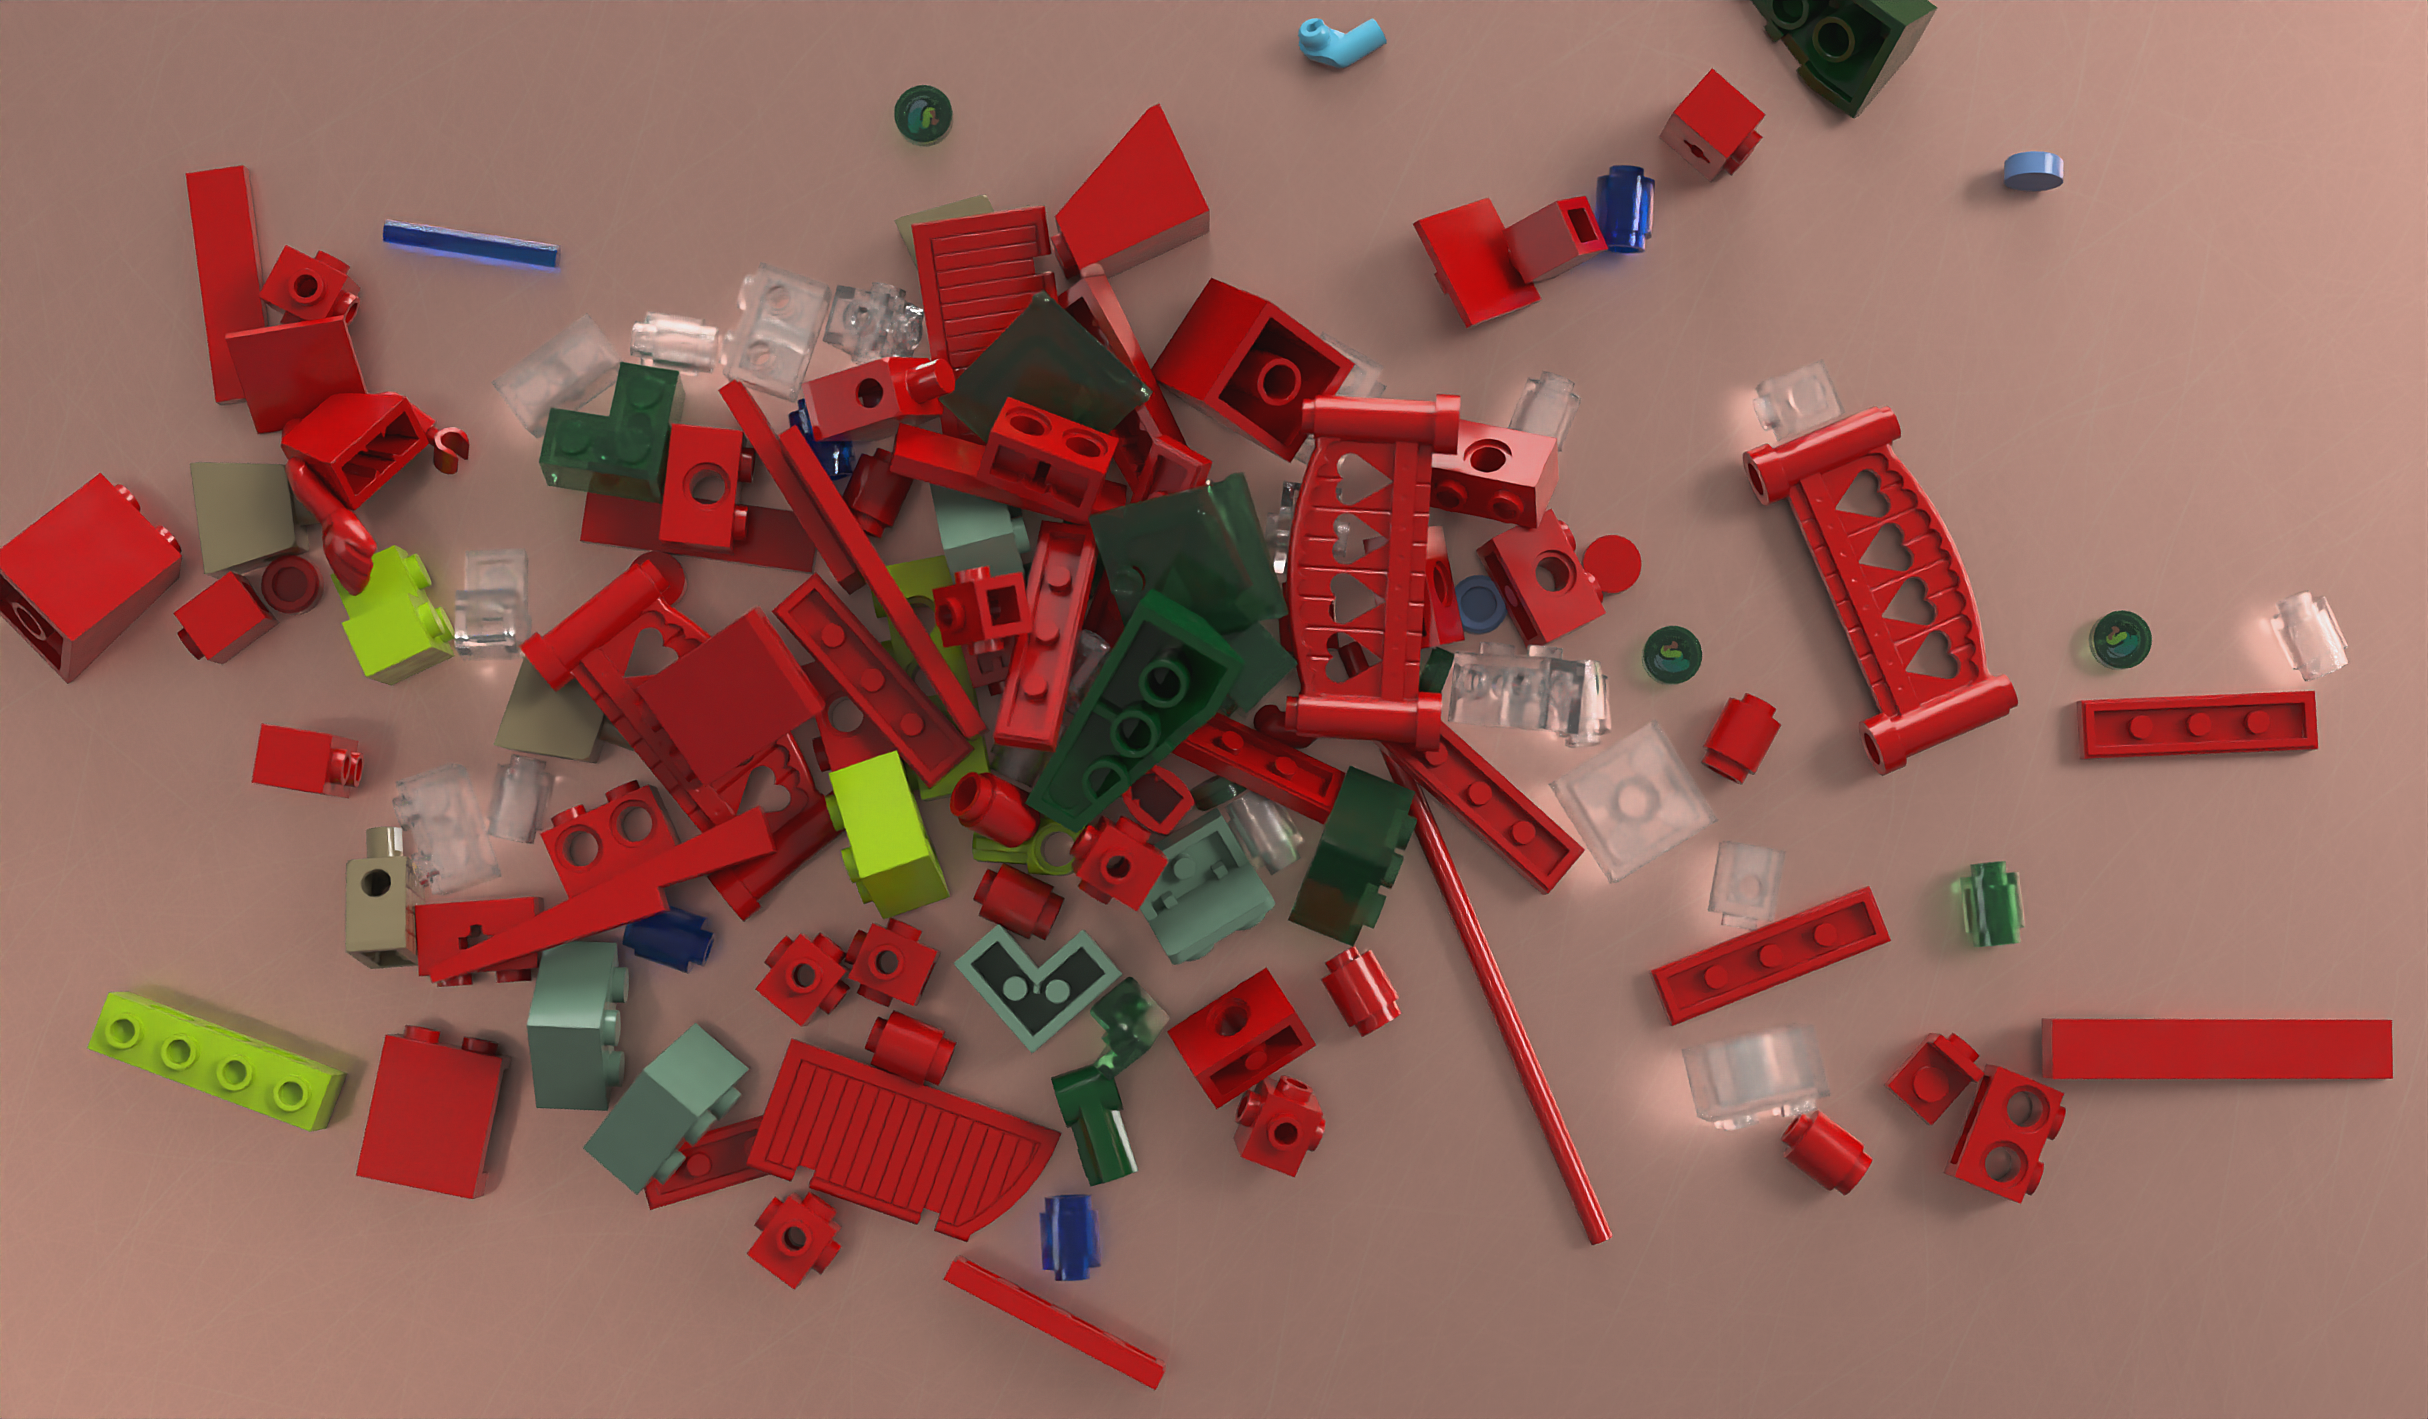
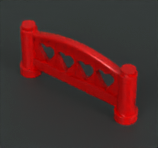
M1436 394V401L1316 395V399L1304 398L1302 434L1313 435L1315 442L1298 493L1288 545L1286 572L1287 614L1293 656L1301 687L1299 696H1287L1285 731L1296 732L1298 737L1415 743V751L1439 752L1442 693L1419 692L1418 689L1433 454L1457 455L1460 395ZM1345 454H1356L1393 482L1354 504H1344L1336 496V487L1344 479L1338 472L1337 463ZM1342 514H1352L1389 542L1352 563L1342 564L1334 558L1332 553L1334 544L1340 539L1334 531V522ZM1340 573L1350 574L1385 601L1347 623H1338L1329 614V606L1337 598L1331 591V580ZM1335 633H1345L1379 657L1381 661L1343 682H1334L1329 679L1325 671L1327 663L1333 658L1327 649V641Z
M1873 406L1775 448L1765 443L1743 453V465L1756 497L1764 506L1771 505L1785 498L1789 501L1879 709V714L1859 722L1858 727L1863 747L1876 771L1884 776L1907 765V758L2009 715L2010 709L2018 706V698L2011 681L2005 674L1997 677L1989 674L1979 613L1959 552L1936 508L1910 471L1893 453L1891 448L1893 441L1901 438V429L1897 417L1889 406L1880 409L1877 406ZM1870 471L1877 477L1879 483L1877 493L1883 495L1888 502V510L1883 517L1836 510V506L1859 472ZM1891 524L1900 530L1902 535L1900 546L1908 550L1911 555V565L1906 571L1859 564V560L1883 525ZM1908 578H1916L1924 585L1925 595L1923 600L1929 602L1935 611L1934 619L1929 625L1882 617L1904 581ZM1931 632H1940L1948 640V650L1946 653L1953 656L1958 664V671L1952 679L1912 673L1905 670Z
M647 559L639 566L637 563L633 564L544 636L535 632L518 647L555 692H558L576 678L701 833L738 816L736 814L749 775L754 768L765 766L773 771L775 777L774 785L784 786L790 794V801L784 809L765 812L777 853L723 869L707 876L729 906L745 922L762 908L758 902L761 898L845 832L846 829L836 831L825 801V797L835 794L834 790L824 796L816 788L810 769L791 731L752 756L746 764L738 765L705 788L698 777L688 782L669 755V752L677 748L664 728L654 733L635 705L637 701L643 698L636 688L656 674L624 677L637 636L645 628L657 629L663 637L662 647H669L675 650L678 659L712 636L680 611L667 604L663 599L662 593L671 586L651 561Z

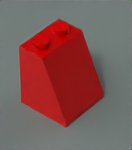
M1160 103L1146 110L1055 215L1058 234L1050 237L1053 244V252L1066 280L1077 276L1080 281L1084 277L1106 275L1107 279L1209 233V207Z
M1210 278L1151 368V371L1157 383L1191 407L1284 461L1291 463L1309 436L1302 434L1304 398L1316 399V395L1335 396L1355 363L1269 300Z
M101 472L0 548V616L67 684L77 678L179 579L182 562L181 547L175 537L161 525L154 527L140 513V505L133 494L121 484L113 486Z
M760 606L755 607L638 686L636 689L643 698L635 703L638 711L653 732L656 733L664 728L677 748L669 752V755L685 779L691 782L698 777L704 788L824 710L826 705Z

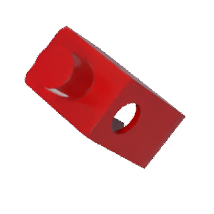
M886 357L801 384L815 441H878L896 434L899 423L917 426L942 416L944 407L941 396L949 394L955 389V376L951 366L941 358L930 361L929 358ZM859 397H862L864 406L859 401Z

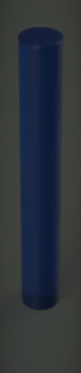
M386 219L383 228V241L387 243L557 268L560 261L561 247L556 244Z

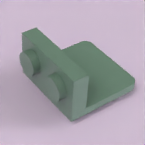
M1217 807L1153 845L1163 851L1168 859V863L1142 903L1140 910L1172 964L1177 965L1185 961H1195L1204 957L1213 949L1215 943L1237 930L1243 931L1254 927L1274 907V899L1248 861Z

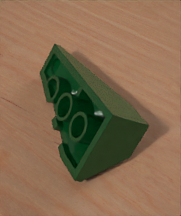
M1751 0L1768 22L1764 29L1773 41L1777 42L1781 39L1800 64L1796 71L1806 84L1853 119L1864 111L1912 54L1938 8L1928 0Z
M1151 588L1135 609L1025 804L1077 834L1126 792L1133 783L1157 763H1160L1181 742L1217 713L1246 661L1202 617Z

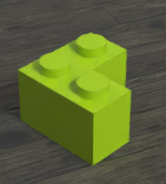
M396 545L372 556L374 566L370 574L371 579L365 590L357 596L351 595L342 586L334 573L330 574L350 618L341 624L366 678L390 686L454 657L455 655L448 641L456 638L452 624L441 606L434 608L428 599L424 588L432 584L420 557L416 553L409 556L406 550Z
M897 750L828 773L835 794L825 797L826 805L836 831L846 829L850 847L841 849V853L852 884L856 883L862 902L866 904L873 901L884 920L950 897L934 844L923 824L911 783Z

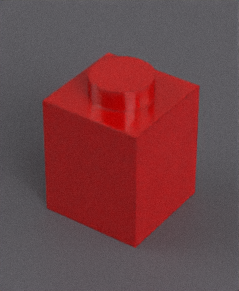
M1586 195L1555 201L1502 230L1509 246L1508 255L1510 261L1521 274L1525 284L1555 278L1609 249Z
M233 571L228 572L173 613L184 627L177 634L188 651L197 660L206 657L208 661L222 665L279 624L247 578Z

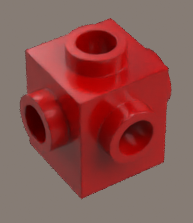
M285 245L258 297L272 309L284 314L280 321L282 325L344 315L348 327L358 312L360 298L357 295L361 288L347 275L350 266L320 250H318L315 258H312Z
M989 566L954 572L955 584L932 589L935 602L934 617L936 625L940 630L943 648L967 644L969 656L1005 649L1002 637L1033 631L1022 572L991 577Z
M1102 815L1095 827L1087 824L1078 834L1069 853L1075 857L1071 866L1075 875L1081 878L1077 886L1080 890L1105 905H1108L1113 897L1136 912L1167 865L1168 859L1162 850L1147 842L1151 836L1147 829L1123 815L1120 816L1117 823ZM1113 856H1122L1118 863L1113 865L1107 864Z
M890 917L886 927L872 923L868 933L858 929L844 962L853 965L848 978L861 983L857 994L886 1007L890 1006L893 998L911 1006H918L941 951L918 942L923 931ZM888 951H892L898 958V966L892 973H887L881 965V959Z
M819 932L814 940L807 934L802 933L794 941L786 935L764 961L771 970L755 990L799 1026H807L820 1009L829 1015L851 989V987L843 982L851 972L842 963L847 953L821 932ZM807 964L815 971V979L810 986L804 985L800 979V971Z
M1282 1075L1279 1081L1267 1077L1257 1083L1254 1091L1247 1090L1240 1100L1235 1116V1122L1239 1126L1233 1139L1240 1157L1295 1178L1307 1150L1315 1151L1325 1129L1326 1121L1322 1118L1323 1112L1315 1095L1312 1094L1313 1089L1298 1079Z
M810 1191L804 1198L795 1192L789 1195L785 1202L774 1197L754 1224L762 1233L746 1255L795 1290L801 1285L812 1269L822 1275L842 1248V1245L834 1240L842 1229V1226L832 1220L837 1211ZM792 1227H798L803 1230L806 1236L804 1245L793 1241L791 1237Z

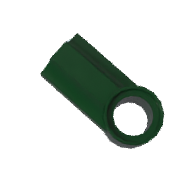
M1108 1059L1051 1077L1064 1122L1067 1128H1072L1078 1146L1077 1150L1090 1187L1138 1172L1139 1169L1120 1111L1124 1110Z

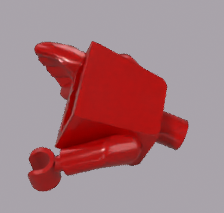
M391 391L377 394L336 393L329 396L304 419L293 418L288 421L282 431L281 448L288 459L285 465V473L292 491L301 504L322 525L323 550L327 561L339 582L353 596L361 594L371 579L370 574L374 566L372 556L377 551V545L356 514L350 510L355 511L428 444L434 447V466L445 474L457 473V455L464 460H468L469 439L462 429L456 427L437 429L435 427L437 423L435 419L409 402L406 396Z

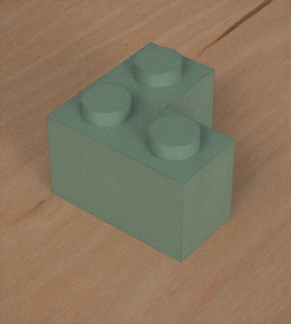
M929 483L943 550L953 584H955L954 572L989 566L991 577L1022 572L1026 590L1032 562L1023 564L1021 557L1022 553L1031 551L1023 517H1019L1023 515L1021 508Z
M1001 924L996 925L953 963L1031 1053L1038 1050L1123 975L1120 969L1085 930H1081L1039 967Z
M573 941L543 951L527 1021L537 1108L608 1111L612 1087H622L625 1069L624 1052L614 1050V1046H618L621 1028L620 1011L616 1010L617 1003H626L629 971L627 967H619L617 943Z
M695 1023L643 1069L583 1149L636 1195L654 1178L663 1185L686 1159L679 1151L683 1144L688 1141L694 1146L715 1121H720L740 1099L742 1094L734 1087L749 1068Z

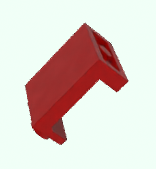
M405 1025L404 1034L385 1035L356 1176L468 1199L481 1197L484 1195L488 1172H484L483 1167L504 1070L510 1068L512 1057L497 1054L499 1044L497 1042L464 1036L462 1046L439 1042L441 1031Z

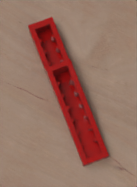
M1106 275L1084 277L1058 296L1065 352L1095 403V406L1087 412L1097 430L1119 439L1113 458L1134 493L1155 437L1165 434L1187 446V443ZM1206 483L1174 562V566L1202 615L1211 613L1254 585Z
M758 805L428 968L431 982L442 983L669 912L670 908L663 888L777 853L764 808Z
M2042 1018V1078L2393 1079L2392 1020Z

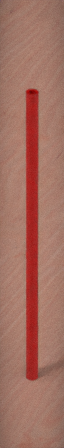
M1357 641L1344 645L1337 650L1349 678L1369 667L1360 643ZM1380 749L1591 1245L1604 1242L1613 1237L1423 790L1416 780Z

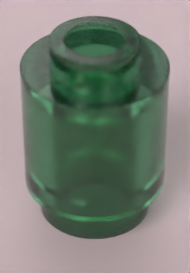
M2006 861L1970 864L1971 876L1960 877L1965 929L1966 933H1972L1973 946L1988 947L2021 943L2020 928L2026 926L2019 871L2007 872Z

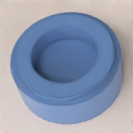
M2041 151L2021 152L2010 156L2004 162V184L2011 189L2044 191L2057 188L2063 184L2064 161L2056 154Z
M1474 575L1463 579L1457 584L1455 592L1463 631L1475 635L1486 634L1496 629L1503 622L1507 609L1490 577Z

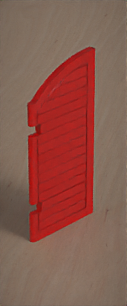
M1045 205L911 224L931 360L944 359L951 366L955 376L954 391L941 396L944 407L943 414L940 416L942 433L986 446L990 432L1008 397L1075 422L1073 401L1054 403L1052 387L1070 384L1055 274L1053 271L1036 274L1033 257L1052 254Z
M791 1038L745 1166L792 1182L797 1166L801 1165L815 1170L813 1177L809 1181L810 1189L915 1225L921 1219L923 1208L940 1213L934 1231L968 1242L972 1233L992 1223L1008 1211L1029 1190L1050 1160L1062 1133L925 1084L923 1086L877 1067Z

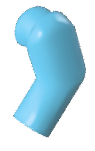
M1318 18L1305 21L1298 30L1299 47L1303 54L1310 60L1336 68L1348 67L1387 43L1383 31L1373 18L1346 34L1324 25L1322 19Z

